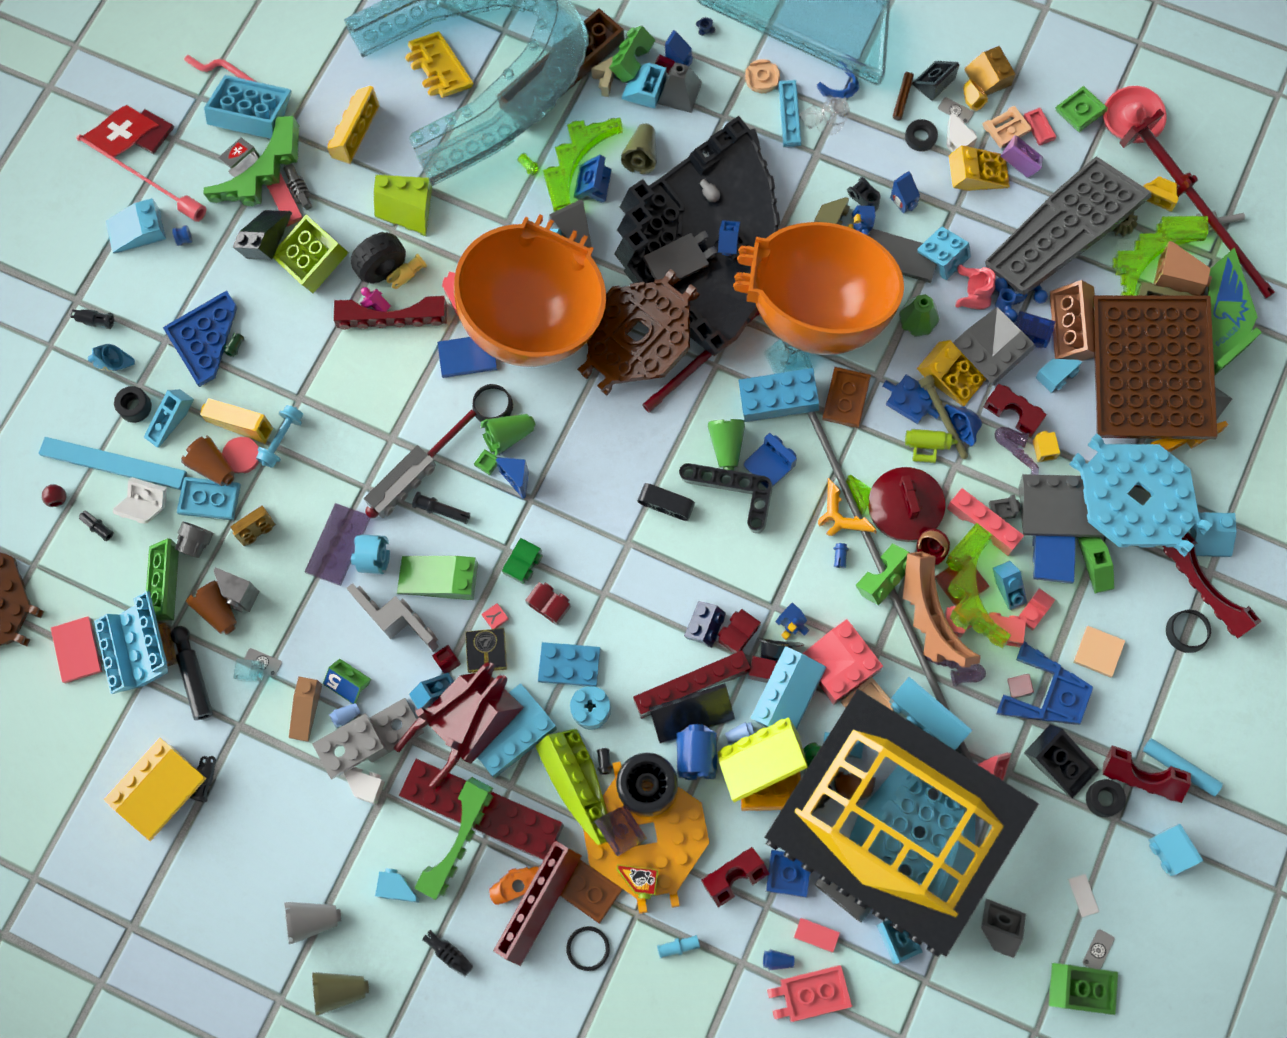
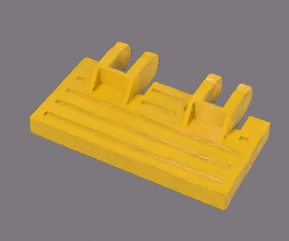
M440 31L408 42V47L412 52L408 53L405 59L408 62L413 61L410 65L413 70L423 68L429 77L423 80L422 83L424 88L430 87L427 91L429 96L432 97L440 94L444 98L473 87V81Z

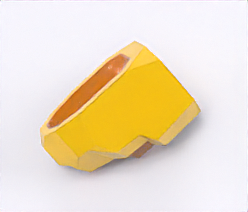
M971 79L964 84L965 103L973 111L980 110L988 102L987 95Z

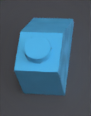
M449 673L420 682L409 695L417 709H425L430 707L454 680Z

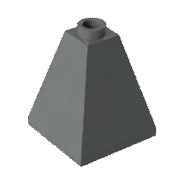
M674 63L668 72L658 104L692 113L702 81L689 66Z
M582 199L549 214V220L554 221L551 229H560L562 236L568 239L573 230L577 231V237L574 241L580 243L582 237L586 235L588 239L584 246L591 247Z

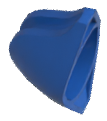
M949 404L945 405L944 408L959 438L973 446L976 443L977 432L982 426L980 417L965 406L958 408Z

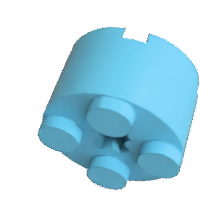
M357 535L354 540L355 554L353 553L351 556V564L356 566L359 573L384 574L382 570H387L390 559V550H386V544H389L388 538L380 535Z
M594 686L583 687L577 690L571 699L570 710L573 719L584 729H598L610 717L611 706L609 698L600 688ZM590 704H593V707H596L592 709V712L588 711V707Z

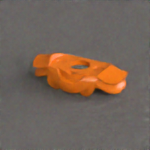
M540 867L513 868L509 870L504 877L499 879V882L489 889L492 902L495 905H499L524 895ZM515 880L523 881L524 889L521 892L513 890L512 884Z

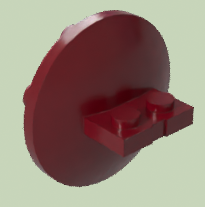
M899 467L887 471L873 484L868 498V510L875 526L886 536L898 541H918L923 531L937 529L945 514L946 502L942 488L931 475L917 468Z

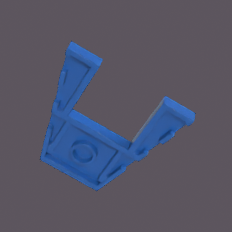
M1024 641L1016 661L1054 674L1042 709L1003 694L996 714L1080 725L1093 686L1072 672H1068L1060 664L1053 662L1044 656L1045 654L1034 649Z

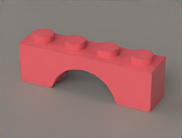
M961 488L947 507L959 519L969 521L981 528L990 537L993 545L1007 556L1011 554L1024 537L1022 533L963 488Z
M959 606L947 607L944 612L949 626L957 637L961 638L965 631L973 626H985L994 631L1002 645L1021 647L1024 643L1026 620H1021L1019 616L1003 617L1000 613L990 612L985 614L981 613L982 611L978 609L967 611L962 610Z

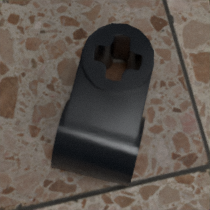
M860 177L854 186L847 188L849 196L859 205L875 206V211L878 210L880 193L865 178Z

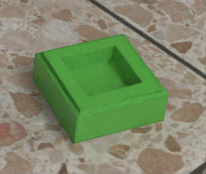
M484 449L475 461L474 466L490 476L497 467L496 459L498 457Z

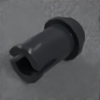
M609 748L597 750L599 762L597 770L601 775L612 773L613 766L610 763Z

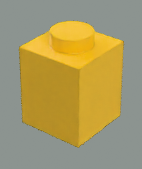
M1039 432L1032 441L1037 462L1056 460L1060 450L1055 432Z

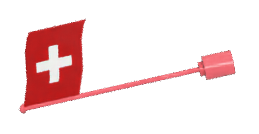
M125 105L114 111L94 129L84 135L77 136L78 141L86 143L176 200L178 211L195 222L202 220L205 216L206 207L188 195L179 199L114 158L134 145L145 133L158 127L159 124L130 106Z

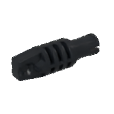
M429 930L427 932L428 935L425 934L422 941L434 949L436 956L448 967L464 977L467 976L473 966L463 953L449 941L441 940L432 930Z

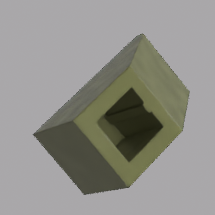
M844 197L821 205L814 222L842 225L843 221L841 219L843 216H847L850 206H848L849 198Z

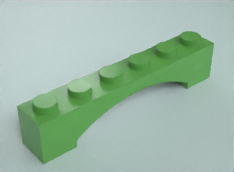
M474 777L466 781L458 797L462 802V820L456 841L447 856L434 867L428 866L422 871L414 889L434 900L446 894L449 888L447 882L450 877L453 878L458 870L456 864L458 860L463 859L467 851L465 845L473 839L475 835L473 829L476 824H480L484 817L482 811L485 806L488 807L493 798V795H491L492 787Z

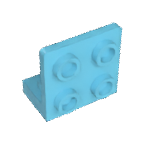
M940 227L917 249L919 254L939 265L940 275L945 280L957 271L959 265H963L971 257L969 242L944 227Z

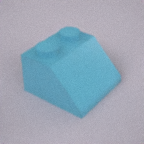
M1198 512L1199 519L1210 522L1212 526L1203 536L1193 527L1190 529L1191 536L1197 542L1195 545L1196 556L1231 557L1237 533L1235 513Z
M1181 824L1170 827L1149 839L1151 851L1158 855L1161 860L1162 869L1165 873H1169L1170 876L1177 875L1203 861Z

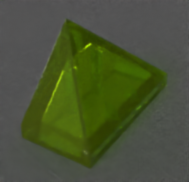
M849 475L846 480L861 515H864L870 502L869 494L871 488L853 475Z

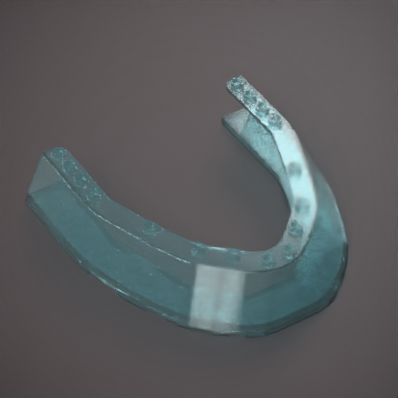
M381 0L343 19L353 42L362 58L434 22L446 20V17H458L466 13H472L473 15L498 10L500 7H510V10L521 12L526 10L538 16L532 36L524 51L472 103L414 131L410 135L409 140L417 155L416 158L431 186L476 165L512 144L516 137L546 116L556 105V101L568 90L570 85H573L581 64L583 65L586 57L589 34L586 24L571 0Z

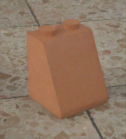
M1169 241L1159 257L1153 284L1200 296V294H1204L1205 288L1209 287L1212 276H1209L1211 268L1174 242Z

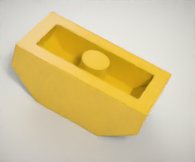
M1160 176L1150 183L1144 184L1143 187L1151 192V197L1147 201L1172 212L1179 200L1177 184Z

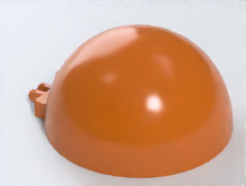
M540 214L535 223L529 221V218L525 216L522 224L498 227L475 239L463 252L456 267L454 277L456 310L464 329L471 339L490 356L502 362L522 367H539L554 364L577 352L596 331L603 317L606 304L604 280L597 264L591 257L594 248L584 246L588 236L584 235L580 243L574 241L577 237V231L573 230L569 239L551 231L554 223L551 219L545 228L540 226L543 221V215Z
M825 222L794 224L774 232L767 238L756 237L754 247L741 246L738 250V263L751 266L750 274L739 272L735 275L734 290L747 293V302L756 303L762 319L777 337L788 345L807 353L835 355L850 352L864 346L887 327L896 314L903 298V275L893 256L873 238L846 226Z

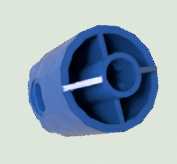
M689 725L682 732L677 733L678 778H685V780H697V777L716 779V732L705 725Z

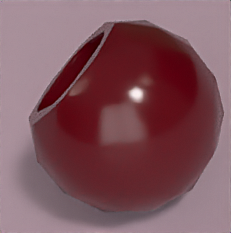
M50 484L42 491V501L49 507L63 505L66 501V491L57 484Z

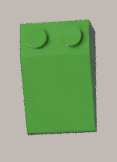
M1052 963L1049 1006L1115 1015L1118 972Z

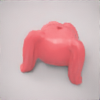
M962 264L957 267L958 273L969 277L967 289L969 297L958 299L955 306L957 308L967 307L971 309H986L990 307L991 296L995 290L994 271L986 267L977 269L966 268Z

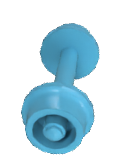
M286 405L283 411H279L278 414L285 420L268 450L262 447L257 449L258 455L256 460L262 466L273 468L276 462H280L281 459L274 453L291 423L298 426L302 424L303 413L297 407Z

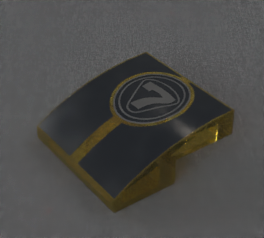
M504 628L465 632L468 673L478 672L487 662L494 665V671L507 670Z

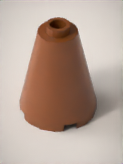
M206 435V438L199 437L186 449L188 454L186 457L183 455L181 458V462L186 467L220 486H228L233 482L235 472L212 438Z
M214 580L197 590L195 597L191 594L186 599V603L220 634L225 633L227 635L236 629L235 625L237 622L231 606L226 603L227 600L222 596L217 581Z

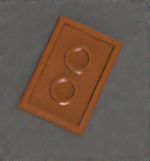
M834 367L822 420L859 428L871 375Z
M580 859L560 896L600 924L623 889Z

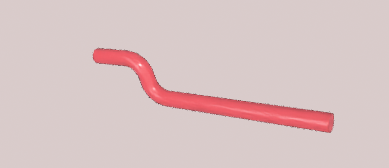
M190 55L185 57L186 62L202 72H208L217 66H222L238 78L255 81L226 60L216 59L209 64L203 65Z

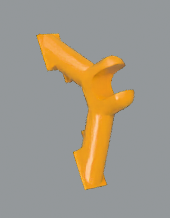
M827 478V512L819 518L818 525L822 526L829 520L835 521L834 526L826 533L828 536L835 535L841 529L874 532L876 534V528L866 517L863 519H859L857 516L846 518L839 513V502L842 501L839 497L841 494L840 489L830 478Z

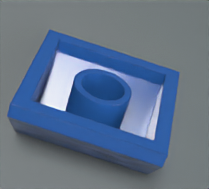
M497 458L496 463L499 472L522 499L526 498L529 475L526 460Z

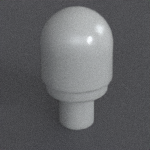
M706 179L700 181V185L703 187L702 192L709 202L718 201L720 192L712 183L709 184Z

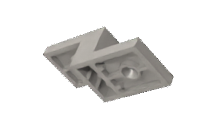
M352 583L347 587V590L390 639L409 624L432 652L439 648L436 643L438 639L429 627L424 628L426 625L416 613L411 614L413 610L403 598L399 600L395 596L380 609L361 586L356 588Z
M403 698L372 717H369L366 713L312 744L330 779H334L367 759L374 762L395 750L393 747L417 718L407 700ZM396 720L402 721V727L399 730L392 729V724ZM423 729L418 730L409 741L423 734ZM339 746L345 748V753L341 757L335 755V749Z

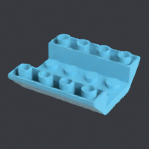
M150 591L133 599L135 606L121 614H106L94 621L111 694L143 687L169 673Z

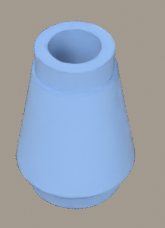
M356 703L335 709L329 715L335 727L338 728L360 714V710Z
M744 722L726 732L725 735L728 743L731 744L738 742L743 737L755 734V730L751 722Z

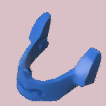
M842 58L840 63L846 70L845 74L851 77L853 82H849L848 87L844 90H834L819 82L816 86L823 96L830 95L841 100L852 97L857 93L860 88L859 81L852 73L854 66L849 61Z

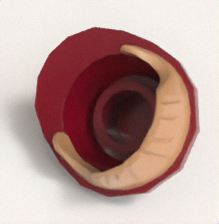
M939 529L923 531L918 538L917 552H925L935 556V565H939L947 557L950 550V541L946 534Z

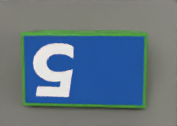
M338 659L329 666L323 685L354 704L357 702L360 692L370 684L371 679L342 659Z

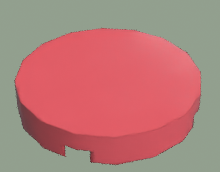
M248 437L233 438L223 448L222 455L235 473H248L255 469L259 463L256 460L259 447Z

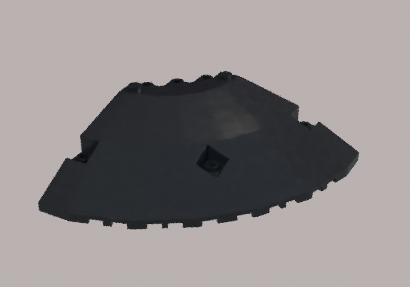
M740 116L725 124L724 128L695 148L688 158L649 186L642 179L628 189L620 205L625 215L617 229L622 240L614 253L625 267V274L633 283L655 282V279L646 266L643 256L689 233L695 237L703 231H706L709 237L706 242L698 245L702 253L713 246L718 251L721 222H740L737 254L726 256L722 253H717L716 257L708 260V267L671 285L683 295L691 284L700 294L697 299L690 301V338L713 356H716L734 343L758 311L756 303L747 302V293L736 291L733 287L735 283L734 277L737 273L750 274L751 266L738 263L739 248L741 246L754 247L756 237L767 238L778 231L780 225L779 212H777L776 207L777 198H775L774 178L770 176L767 169L768 164L761 155V148L756 136ZM706 179L709 184L712 183L720 192L718 201L709 202L703 195V187L700 185V181Z

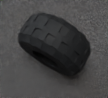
M379 232L364 239L352 252L351 267L361 281L370 284L379 283L386 280L390 274L403 265L406 258V250L394 234Z

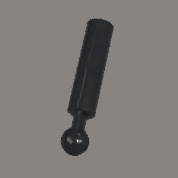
M177 626L171 631L170 638L177 647L178 654H176V659L193 719L196 721L211 717L213 711L196 652L191 649L189 643L190 632L184 626Z

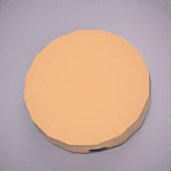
M767 59L753 61L745 71L747 86L757 93H767L774 90L780 81L778 66Z

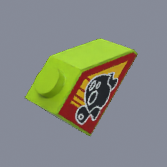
M617 865V871L635 894H639L638 898L651 900V896H656L658 870Z

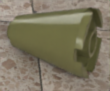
M645 123L638 126L621 154V163L630 172L634 173L635 170L640 171V174H647L652 172L656 166L655 129L650 124Z
M312 973L316 1016L365 998V993H369L368 980L364 981L363 976Z

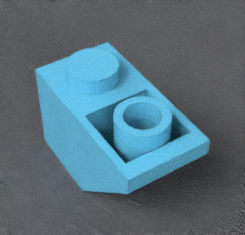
M1052 359L1039 370L1035 378L1052 393L1055 389L1060 390L1063 388L1069 377L1074 378L1080 372L1078 368L1082 362L1080 360Z

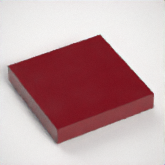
M144 109L141 114L156 122L159 126L145 133L135 144L155 154L174 129V126Z

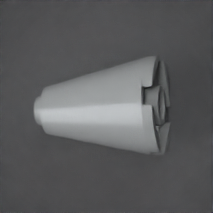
M284 903L289 944H294L334 928L341 921L340 909H336V905Z

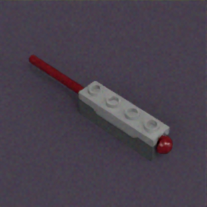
M471 409L427 453L417 445L363 498L368 505L365 509L366 515L369 518H376L378 515L382 518L389 516L394 511L395 506L399 502H403L407 498L408 493L412 489H416L421 484V480L434 471L436 466L433 460L434 456L477 414Z

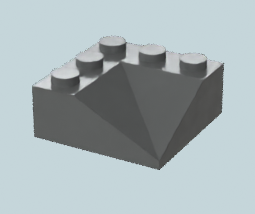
M998 307L968 328L953 342L993 386L1036 348L1035 344Z

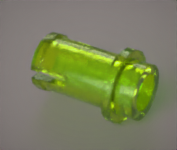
M522 153L518 157L517 161L526 169L527 174L535 175L539 171L538 163L533 162L526 153Z

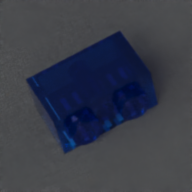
M1019 311L1014 324L1037 348H1047L1056 321Z

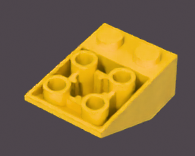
M961 145L949 155L953 188L966 191L1009 188L1007 163L1000 157V153Z
M951 340L938 342L917 367V370L924 377L932 374L935 380V387L961 406L967 404L986 380Z

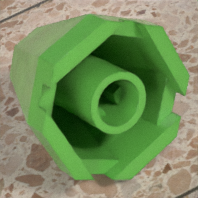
M926 294L909 299L899 313L902 329L910 331L913 336L930 334L939 322L936 304Z

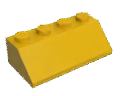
M368 86L358 89L355 95L351 97L350 105L344 111L340 125L336 126L335 135L329 140L327 145L331 158L351 164L380 106L374 87Z

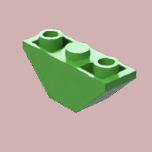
M1100 537L1078 538L1077 540L1094 593L1113 590L1114 569L1107 545Z

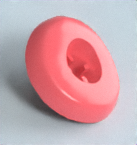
M1128 86L1114 92L1105 102V106L1108 107L1107 112L1103 114L1105 126L1115 137L1121 140L1134 125L1137 127L1143 119L1148 116L1151 118L1159 109L1163 111L1164 116L1153 127L1151 132L1157 137L1165 127L1167 118L1165 105L1155 92L1146 87ZM1140 137V138H1138L1137 140H1135V141L1132 142V143H1145V142H1144V140Z

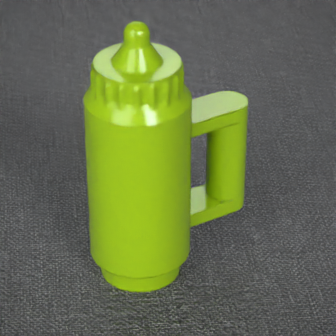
M911 429V431L906 430L905 445L913 448L912 461L936 463L937 450L950 449L951 445L958 443V440L952 438L951 433H946L945 431ZM917 448L932 449L933 455L916 454Z

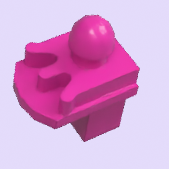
M367 287L361 289L362 295L365 296L363 301L360 302L362 306L366 308L372 306L376 311H387L391 307L381 296L382 292L378 289L371 292Z

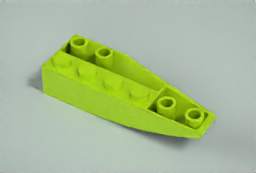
M572 729L547 735L535 747L561 799L577 822L597 845L613 841L614 836L594 763L578 730Z

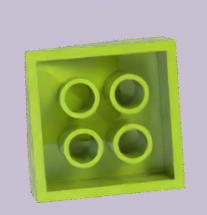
M306 214L279 244L273 258L311 293H314L349 252Z

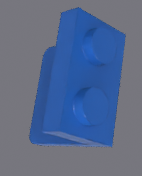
M768 433L764 437V444L746 459L743 465L751 474L768 477L773 487L796 466L797 458L795 452L790 448L787 449L778 436ZM761 483L766 489L768 488V483Z

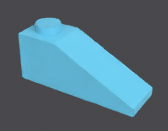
M181 389L167 390L144 438L157 448L160 447L186 416L194 399Z

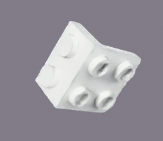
M132 477L128 480L127 497L113 508V513L122 518L135 520L138 523H149L165 508L167 488Z

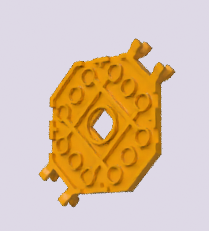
M621 762L613 763L615 779L603 795L614 840L597 845L583 829L589 866L636 898L640 914L648 912L646 900L638 898L639 894H635L617 871V865L658 870L656 896L669 893L672 908L679 907L677 891L709 845L702 802L678 787L675 801L662 814L653 817H642L633 814L626 809L618 796L616 780L621 768ZM649 781L644 782L642 789L650 791L653 789V784ZM654 823L658 842L638 846L634 827Z

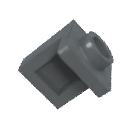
M1013 494L1009 498L989 501L990 510L1004 520L1017 516L1020 511V502L1016 500L1015 494Z

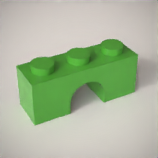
M642 25L636 28L632 27L627 32L625 41L619 46L620 50L612 58L613 62L609 69L622 82L635 78L641 67L635 55L639 57L649 53L655 42L654 37Z
M892 543L880 557L886 566V570L880 574L867 572L855 585L862 597L879 606L905 576L907 553L910 552Z

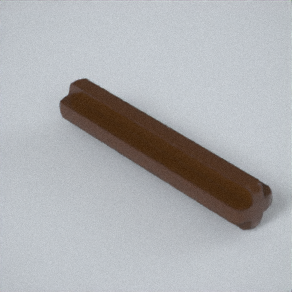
M912 72L904 73L892 116L894 120L902 119L914 77Z

